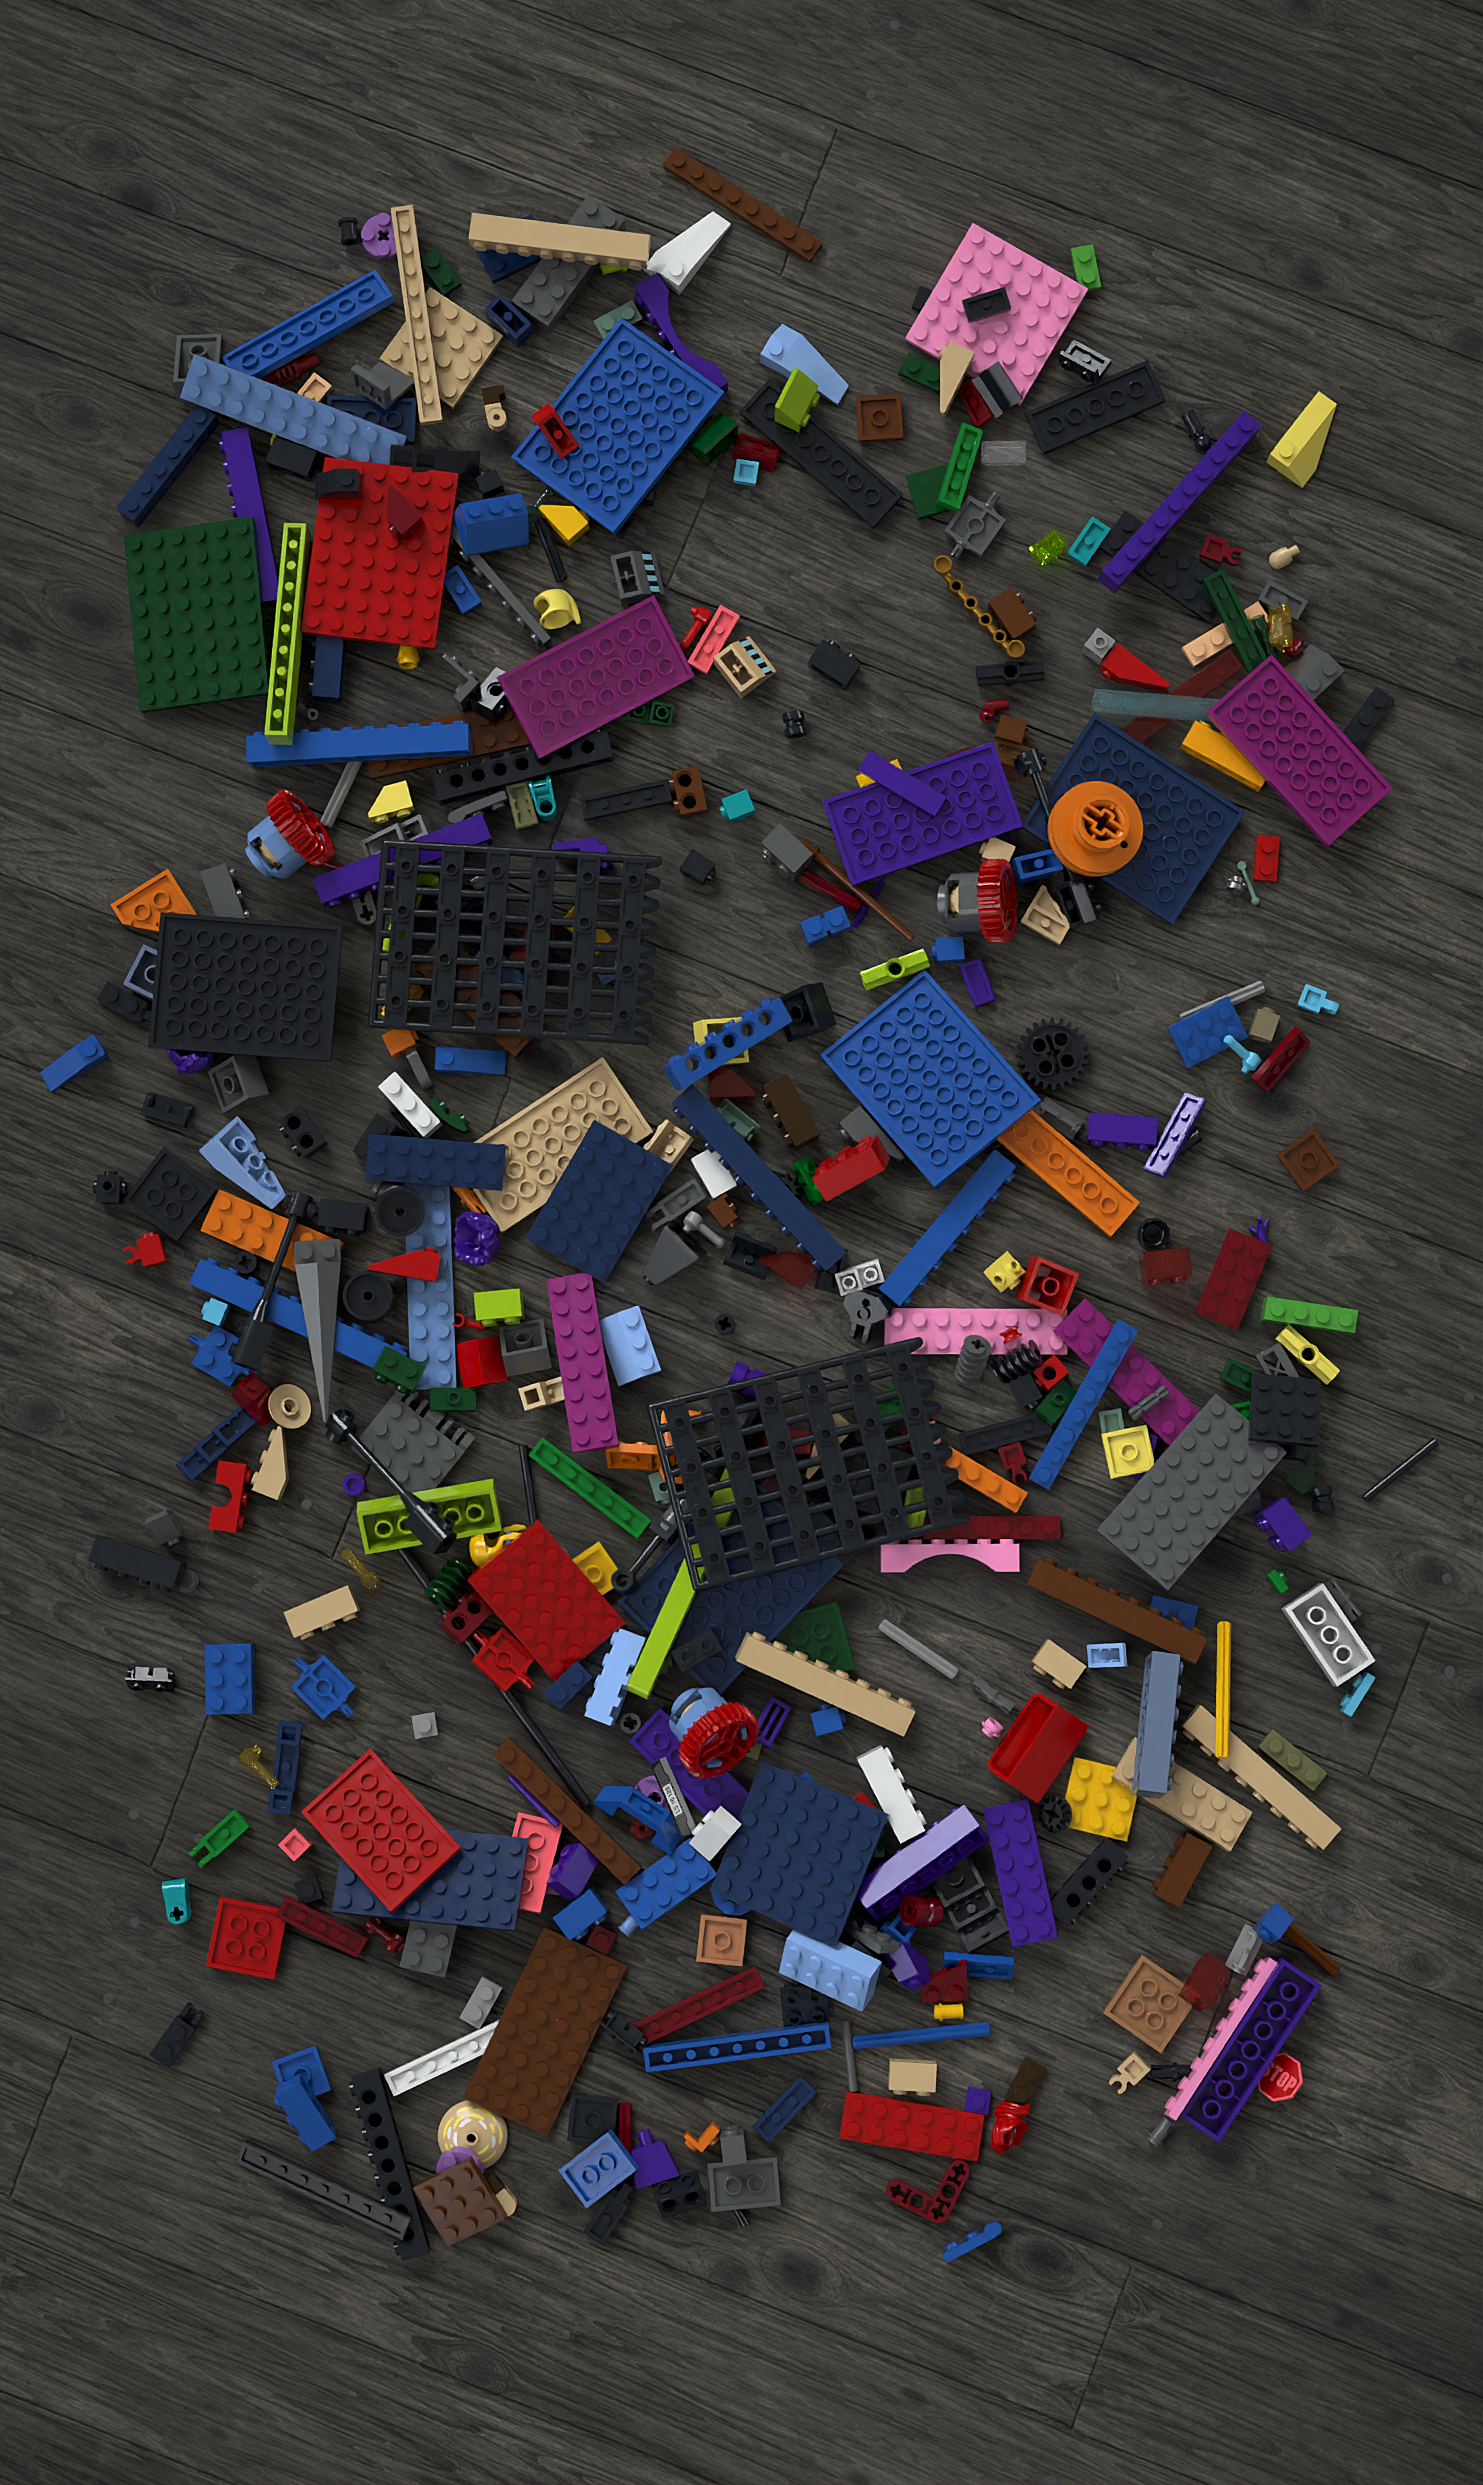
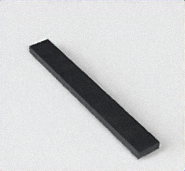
M247 2139L243 2142L235 2162L401 2240L405 2238L413 2216Z

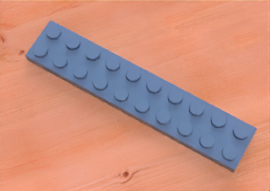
M197 354L193 356L180 395L182 399L338 459L389 465L391 444L404 445L407 438L406 435Z
M404 1183V1185L412 1187L420 1194L425 1207V1217L422 1225L416 1232L406 1236V1254L417 1250L424 1251V1247L437 1249V1253L442 1255L438 1283L407 1278L410 1359L426 1366L415 1390L457 1388L455 1326L452 1324L455 1323L450 1187Z

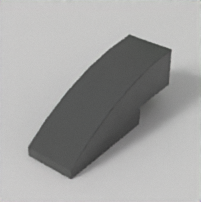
M419 814L403 823H396L359 842L365 857H369L381 852V843L384 839L411 841L432 833L433 829L427 815Z

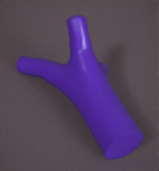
M1258 1217L1257 1229L1252 1225L1248 1229L1254 1232L1258 1240L1268 1244L1266 1230L1269 1220H1265L1263 1224L1262 1217Z

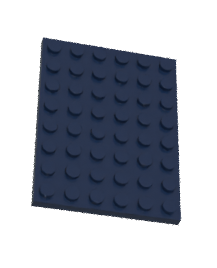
M1094 713L1046 786L1045 790L1053 809L1057 801L1067 791L1076 785L1090 781L1111 783L1124 790L1134 800L1143 821V837L1140 847L1134 857L1122 868L1114 873L1097 878L1172 925L1245 811ZM1038 799L1022 823V829L1050 846L1048 822L1041 802ZM1097 824L1095 828L1098 830L1100 825ZM1125 842L1120 843L1122 848L1127 847Z
M758 1481L754 1482L758 1495L768 1493ZM777 1500L760 1504L763 1518L785 1512L784 1506ZM737 1510L733 1511L727 1527L740 1524ZM787 1521L766 1526L769 1540L791 1535ZM693 1523L687 1529L689 1536L695 1535ZM743 1532L721 1538L724 1551L746 1546ZM680 1537L637 1581L636 1591L632 1595L623 1596L618 1601L649 1633H651L685 1558ZM817 1540L819 1550H827V1548L819 1540ZM793 1544L772 1549L775 1562L796 1557ZM748 1555L727 1560L730 1574L752 1568ZM836 1557L697 1592L669 1653L672 1655L671 1652L710 1629H714L725 1649L688 1669V1671L705 1688H713L720 1696L747 1667L736 1661L735 1658L746 1633L753 1634V1632H758L766 1637V1641L771 1642L844 1564ZM704 1575L702 1581L707 1580L706 1575Z

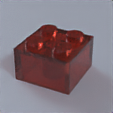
M1189 1247L1143 1252L1138 1256L1142 1283H1148V1287L1162 1285L1167 1280H1170L1171 1284L1184 1283L1192 1275Z

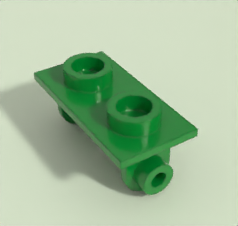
M811 1156L795 1162L792 1165L794 1168L792 1171L795 1173L800 1184H807L803 1191L809 1203L812 1202L813 1206L824 1200V1197L812 1179L817 1167Z

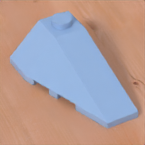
M237 1116L211 1138L199 1152L216 1170L273 1209L286 1194L274 1172L270 1171L264 1162L266 1157L263 1152L258 1151L254 1143L256 1138Z

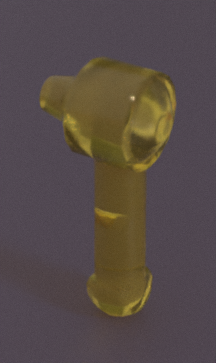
M344 1549L341 1552L342 1559L346 1560L361 1577L360 1582L364 1587L374 1588L378 1584V1575L375 1572L367 1571L352 1554L351 1550Z
M258 1745L253 1748L247 1747L239 1755L241 1763L244 1766L252 1767L271 1788H274L278 1783L277 1779L258 1761L261 1748Z

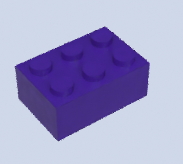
M1285 1497L1272 1500L1253 1514L1256 1518L1253 1521L1261 1532L1264 1531L1269 1536L1267 1541L1274 1551L1290 1552L1312 1536Z

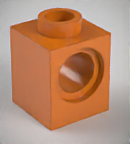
M393 1029L381 1035L393 1059L413 1047H418L415 1041L419 1038L416 1032L412 1030Z

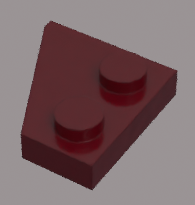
M966 1959L960 1960L959 1965L950 1970L945 1967L936 1974L929 1975L930 1983L921 1987L922 2004L968 2001Z

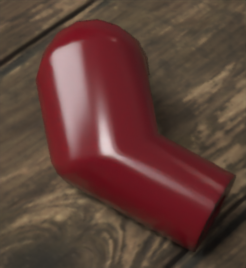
M1001 699L986 702L979 713L980 720L984 723H990L997 711L1009 709L1008 700Z

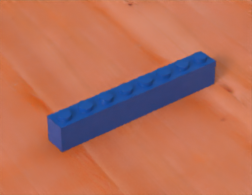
M995 1149L880 1286L878 1291L898 1308L902 1304L907 1306L914 1297L911 1294L916 1287L920 1289L929 1279L926 1276L931 1269L933 1271L938 1269L943 1262L940 1259L945 1252L950 1254L958 1244L955 1242L958 1236L961 1234L964 1237L972 1228V1225L969 1223L973 1218L979 1219L987 1210L984 1205L990 1199L993 1202L1002 1192L998 1188L1003 1182L1008 1184L1016 1175L1013 1172L1016 1166Z
M828 2021L644 2045L643 2052L647 2073L831 2048Z

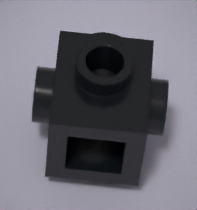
M104 1171V1175H97V1180L93 1182V1193L96 1194V1202L99 1204L123 1205V1195L127 1194V1181H124V1177L118 1175L116 1171Z

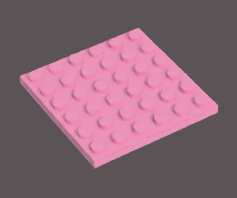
M972 223L905 337V341L938 360H941L939 358L941 349L944 345L948 346L950 341L974 352L975 357L966 374L970 378L976 377L996 362H1000L1022 396V400L1016 403L1021 406L1087 294L1088 288ZM1005 287L1011 310L968 324L962 300Z

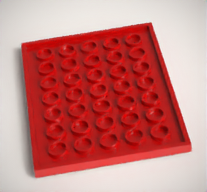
M325 457L323 473L333 469H359L361 475V499L319 498L301 633L436 650L459 474L436 470L418 472L412 471L411 467ZM390 485L411 504L424 521V524L405 541L400 536L394 537L388 530L387 497Z

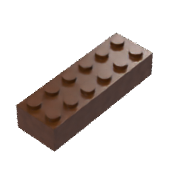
M435 944L426 954L434 955ZM459 946L458 956L471 957ZM417 963L414 966L423 977H433V964ZM457 965L456 979L478 980L479 967ZM455 989V1002L476 1003L477 989ZM501 991L500 1004L522 1006V1002L513 993ZM462 1011L475 1022L476 1012ZM499 1013L498 1027L520 1028L521 1015ZM489 1035L516 1060L537 1039Z

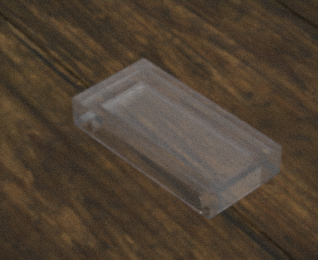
M981 441V465H1026V441Z

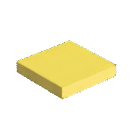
M1147 1425L1101 1434L1110 1479L1148 1472L1155 1464Z

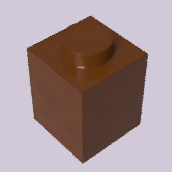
M1001 714L994 741L1020 748L1022 741L1026 742L1030 729L1026 728L1027 721Z

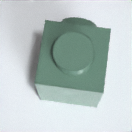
M656 1472L648 1475L656 1502L661 1501L662 1505L670 1503L666 1482L660 1473Z

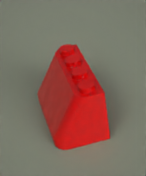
M1036 1693L1028 1700L990 1757L988 1769L1033 1801L1039 1803L1090 1726L1043 1694Z

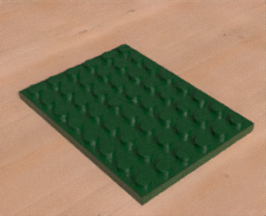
M251 516L125 535L124 546L139 711L146 713L268 695L270 676L255 518Z

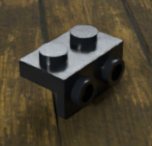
M1073 340L1065 352L1061 350L1059 353V363L1064 370L1072 371L1078 374L1084 381H1091L1096 385L1112 365L1111 359L1076 340Z
M735 1232L723 1264L765 1281L778 1248L768 1242L756 1240L748 1234Z

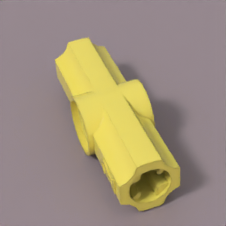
M1289 1324L1275 1338L1301 1365L1309 1369L1325 1385H1328L1340 1371L1319 1352L1316 1346L1310 1344ZM1304 1349L1312 1351L1313 1358L1310 1361H1306L1302 1357Z

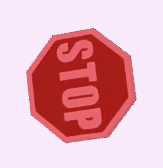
M1286 2052L1277 2054L1258 2082L1259 2091L1273 2102L1294 2098L1303 2084L1301 2063Z

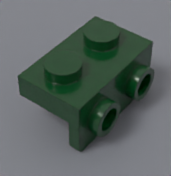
M385 1346L372 1369V1373L377 1381L383 1384L389 1382L395 1386V1390L404 1395H407V1393L413 1395L426 1366Z

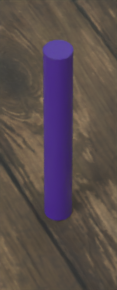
M511 1774L507 1778L554 1828L561 1823L516 1777Z

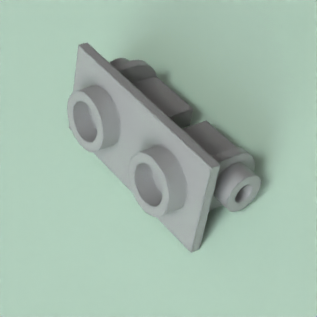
M1247 1924L1244 1925L1225 1966L1244 1976L1247 1975L1263 1942L1253 1930V1927Z

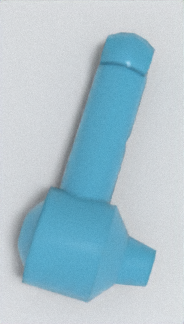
M1231 1035L1224 1037L1223 1042L1242 1058L1243 1067L1241 1071L1244 1074H1247L1249 1071H1255L1262 1062L1259 1055L1247 1051Z

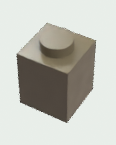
M1267 1007L1258 1008L1255 1012L1248 1038L1269 1044L1273 1039L1280 1015L1275 1014V1010Z

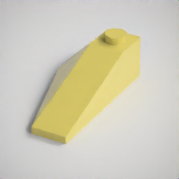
M1318 392L1270 453L1266 463L1303 488L1317 468L1337 404L1321 392Z

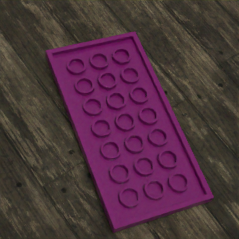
M653 595L496 678L539 759L695 676Z
M1272 655L1205 713L1326 848L1393 788Z

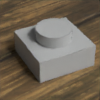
M435 1712L412 1716L415 1739L439 1735Z

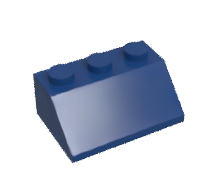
M521 493L459 504L453 514L466 556L529 544L528 511Z

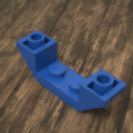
M604 1786L593 1803L611 1816L620 1807L656 1831L657 1833L651 1843L669 1855L681 1839L671 1813L632 1786Z

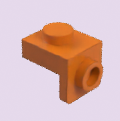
M712 2122L699 2139L687 2130L684 2134L685 2144L693 2151L698 2149L702 2153L708 2145L712 2147L720 2138L718 2134L720 2127Z

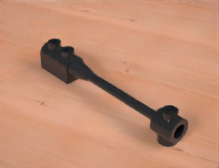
M1038 748L1017 755V758L1013 761V767L1018 775H1023L1024 778L1031 776L1048 822L1052 806L1040 776V772L1045 770L1044 766L1047 764V757L1044 753H1039ZM1063 865L1064 883L1055 887L1070 928L1073 929L1100 919L1098 914L1101 913V906L1098 902H1094L1091 896L1094 890L1092 882Z
M292 1191L291 1195L286 1194L283 1199L282 1207L286 1208L284 1213L290 1216L261 1299L258 1300L245 1322H239L235 1334L240 1335L237 1344L232 1342L228 1350V1355L232 1357L230 1362L251 1371L259 1370L274 1328L266 1324L270 1306L269 1301L299 1220H311L317 1208V1203L313 1202L311 1196L298 1191Z
M347 1409L337 1410L332 1413L325 1423V1426L328 1428L325 1433L326 1437L335 1444L348 1440L400 1496L401 1501L410 1514L404 1522L409 1530L432 1555L447 1553L457 1538V1534L453 1530L455 1523L448 1517H443L442 1519L438 1514L440 1511L438 1504L432 1501L424 1502L410 1491H407L355 1435L357 1425L353 1422L355 1419L354 1413Z

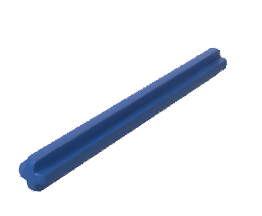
M989 2022L862 2034L854 2035L852 2042L854 2049L981 2037L990 2035Z

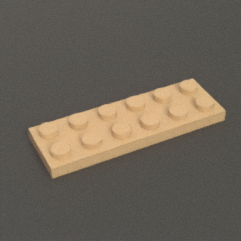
M1136 1737L1132 1739L1111 1778L1132 1790ZM1174 1762L1173 1767H1169L1168 1776L1172 1777L1170 1791H1167L1160 1799L1142 1798L1225 1851L1230 1852L1250 1818L1252 1811Z

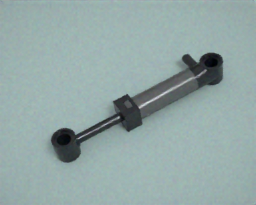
M720 1443L713 1446L711 1455L701 1447L698 1448L700 1458L703 1461L717 1458L722 1453ZM726 1466L704 1470L707 1484L719 1481ZM694 1487L692 1493L698 1496L701 1494V1489ZM680 1500L683 1514L688 1513L687 1500ZM672 1505L669 1506L662 1517L659 1515L649 1527L655 1534V1537L628 1570L618 1569L612 1574L611 1584L619 1594L623 1596L632 1595L638 1585L635 1575L661 1542L664 1541L671 1546L679 1537ZM623 1578H629V1583L626 1586H619Z

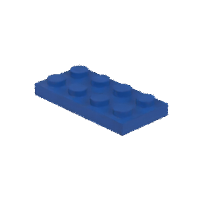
M691 1838L675 1848L670 1855L667 1854L615 1891L642 1931L715 1879L716 1872L709 1862L689 1844L692 1840Z

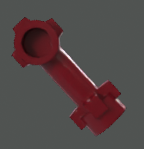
M371 1917L364 1926L368 1929L367 1932L369 1934L375 1932L387 1941L385 1947L394 1954L398 1951L400 1952L405 1945L406 1936L397 1930L392 1934L380 1924L382 1919Z

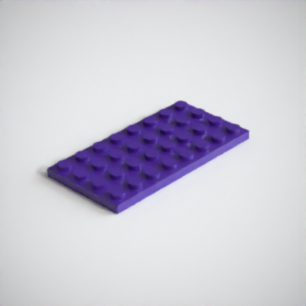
M994 742L906 771V773L947 797L936 817L931 816L877 782L822 800L851 886L1023 828Z

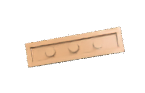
M1259 601L1244 610L1254 631L1261 628L1265 623L1270 622ZM1222 623L1183 646L1181 650L1194 668L1233 643Z

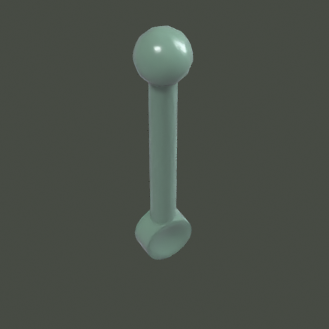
M1240 861L1237 864V869L1242 872L1252 897L1251 903L1256 906L1260 903V899L1256 897L1245 870L1246 863Z

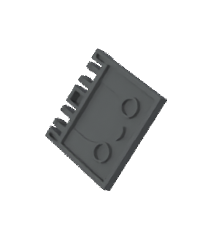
M396 1390L359 1439L407 1491L414 1493L436 1489L475 1441L476 1437L468 1432L457 1446L455 1443L466 1430L463 1426L458 1428L450 1440L444 1434L453 1426L455 1421L453 1418H449L439 1431L436 1428L446 1417L447 1414L445 1412H430L429 1410L422 1418L420 1414L428 1406L429 1399L422 1400L419 1407L414 1411L409 1406L418 1397L419 1391L415 1390L413 1395L410 1394L405 1402H402L406 1395ZM354 1446L351 1447L354 1452L366 1460Z

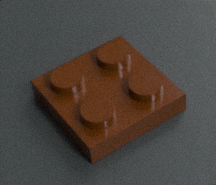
M900 394L856 397L859 443L903 440Z
M1312 1129L1276 1155L1302 1192L1340 1166L1315 1129Z

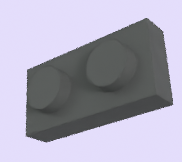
M1268 580L1257 600L1295 622L1299 619L1308 600L1271 580Z

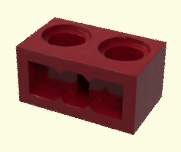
M475 1591L470 1596L465 1593L456 1602L459 1607L454 1612L450 1608L441 1617L444 1622L439 1628L457 1646L493 1612L491 1607ZM468 1604L476 1606L477 1614L469 1612ZM452 1620H458L461 1623V1630H457L452 1626Z

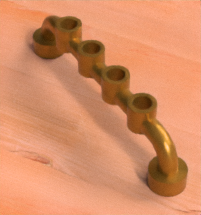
M945 555L938 556L934 561V570L950 586L949 592L953 596H958L964 602V610L973 613L977 617L978 626L989 631L993 636L992 641L996 646H1002L1009 658L1013 660L1020 659L1025 651L1024 644L1019 640H1012L1010 642L1007 640L1005 631L999 630L992 622L991 615L984 613L977 605V599L974 596H970L963 589L962 581L955 579L951 575V559ZM958 585L960 589L954 590L952 586ZM968 602H973V603H974V606H973V607H969V606L967 605V603H968ZM987 619L989 623L984 624L981 620ZM996 636H1002L1003 640H997Z

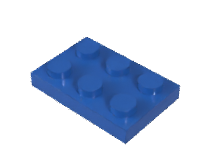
M1228 996L1167 1027L1186 1068H1190L1228 1048L1229 1046L1223 1042L1225 1036L1231 1035L1237 1042L1248 1037Z
M611 2129L558 2171L583 2205L588 2208L635 2172L639 2166Z

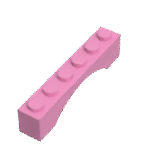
M977 1539V1544H968V1540H954V1544H945V1540H931V1544H922V1540H908V1544H899V1541L880 1545V1572H905L919 1561L940 1554H960L975 1558L995 1572H1020L1019 1544H1014V1539H1000V1544H991V1539Z

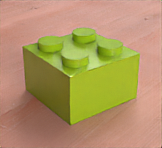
M520 1289L474 1293L476 1321L482 1323L484 1327L497 1326V1322L505 1321L506 1325L520 1324V1320L525 1319L523 1293Z

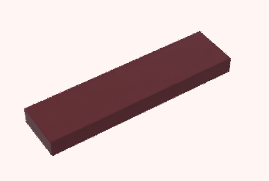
M288 1895L283 1899L275 1917L355 1958L359 1957L368 1939V1936Z

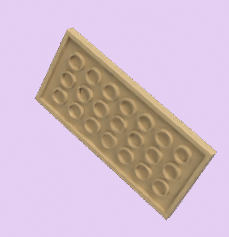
M603 1057L474 1142L506 1145L502 1191L473 1189L492 1219L499 1225L502 1233L545 1205L594 1119L636 1144L653 1133Z

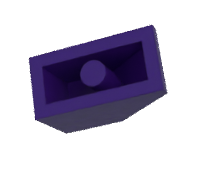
M904 1941L898 1942L899 1949L897 1952L883 1953L898 1982L910 1991L918 1990L930 1983L927 1958Z

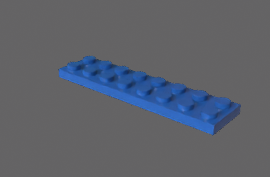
M373 270L221 358L226 366L260 379L394 303L395 299L377 271Z

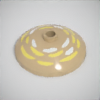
M469 2100L462 2101L451 2107L443 2116L438 2129V2143L442 2153L451 2151L454 2147L468 2148L477 2154V2159L480 2163H483L484 2169L493 2165L501 2157L508 2139L507 2125L503 2116ZM469 2134L475 2135L476 2140L474 2142H470L467 2139Z

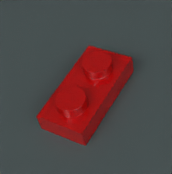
M1256 836L1253 881L1272 883L1277 881L1280 837Z

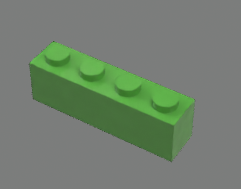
M1267 1296L1263 1299L1260 1321L1351 1335L1356 1330L1358 1310Z

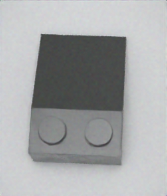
M221 334L177 335L173 375L177 402H190L180 398L194 354L222 364Z

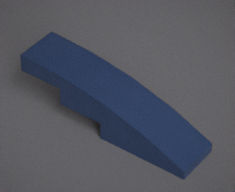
M239 1406L218 1424L209 1435L200 1441L190 1453L176 1464V1467L190 1482L194 1481L247 1433L257 1421L244 1408Z

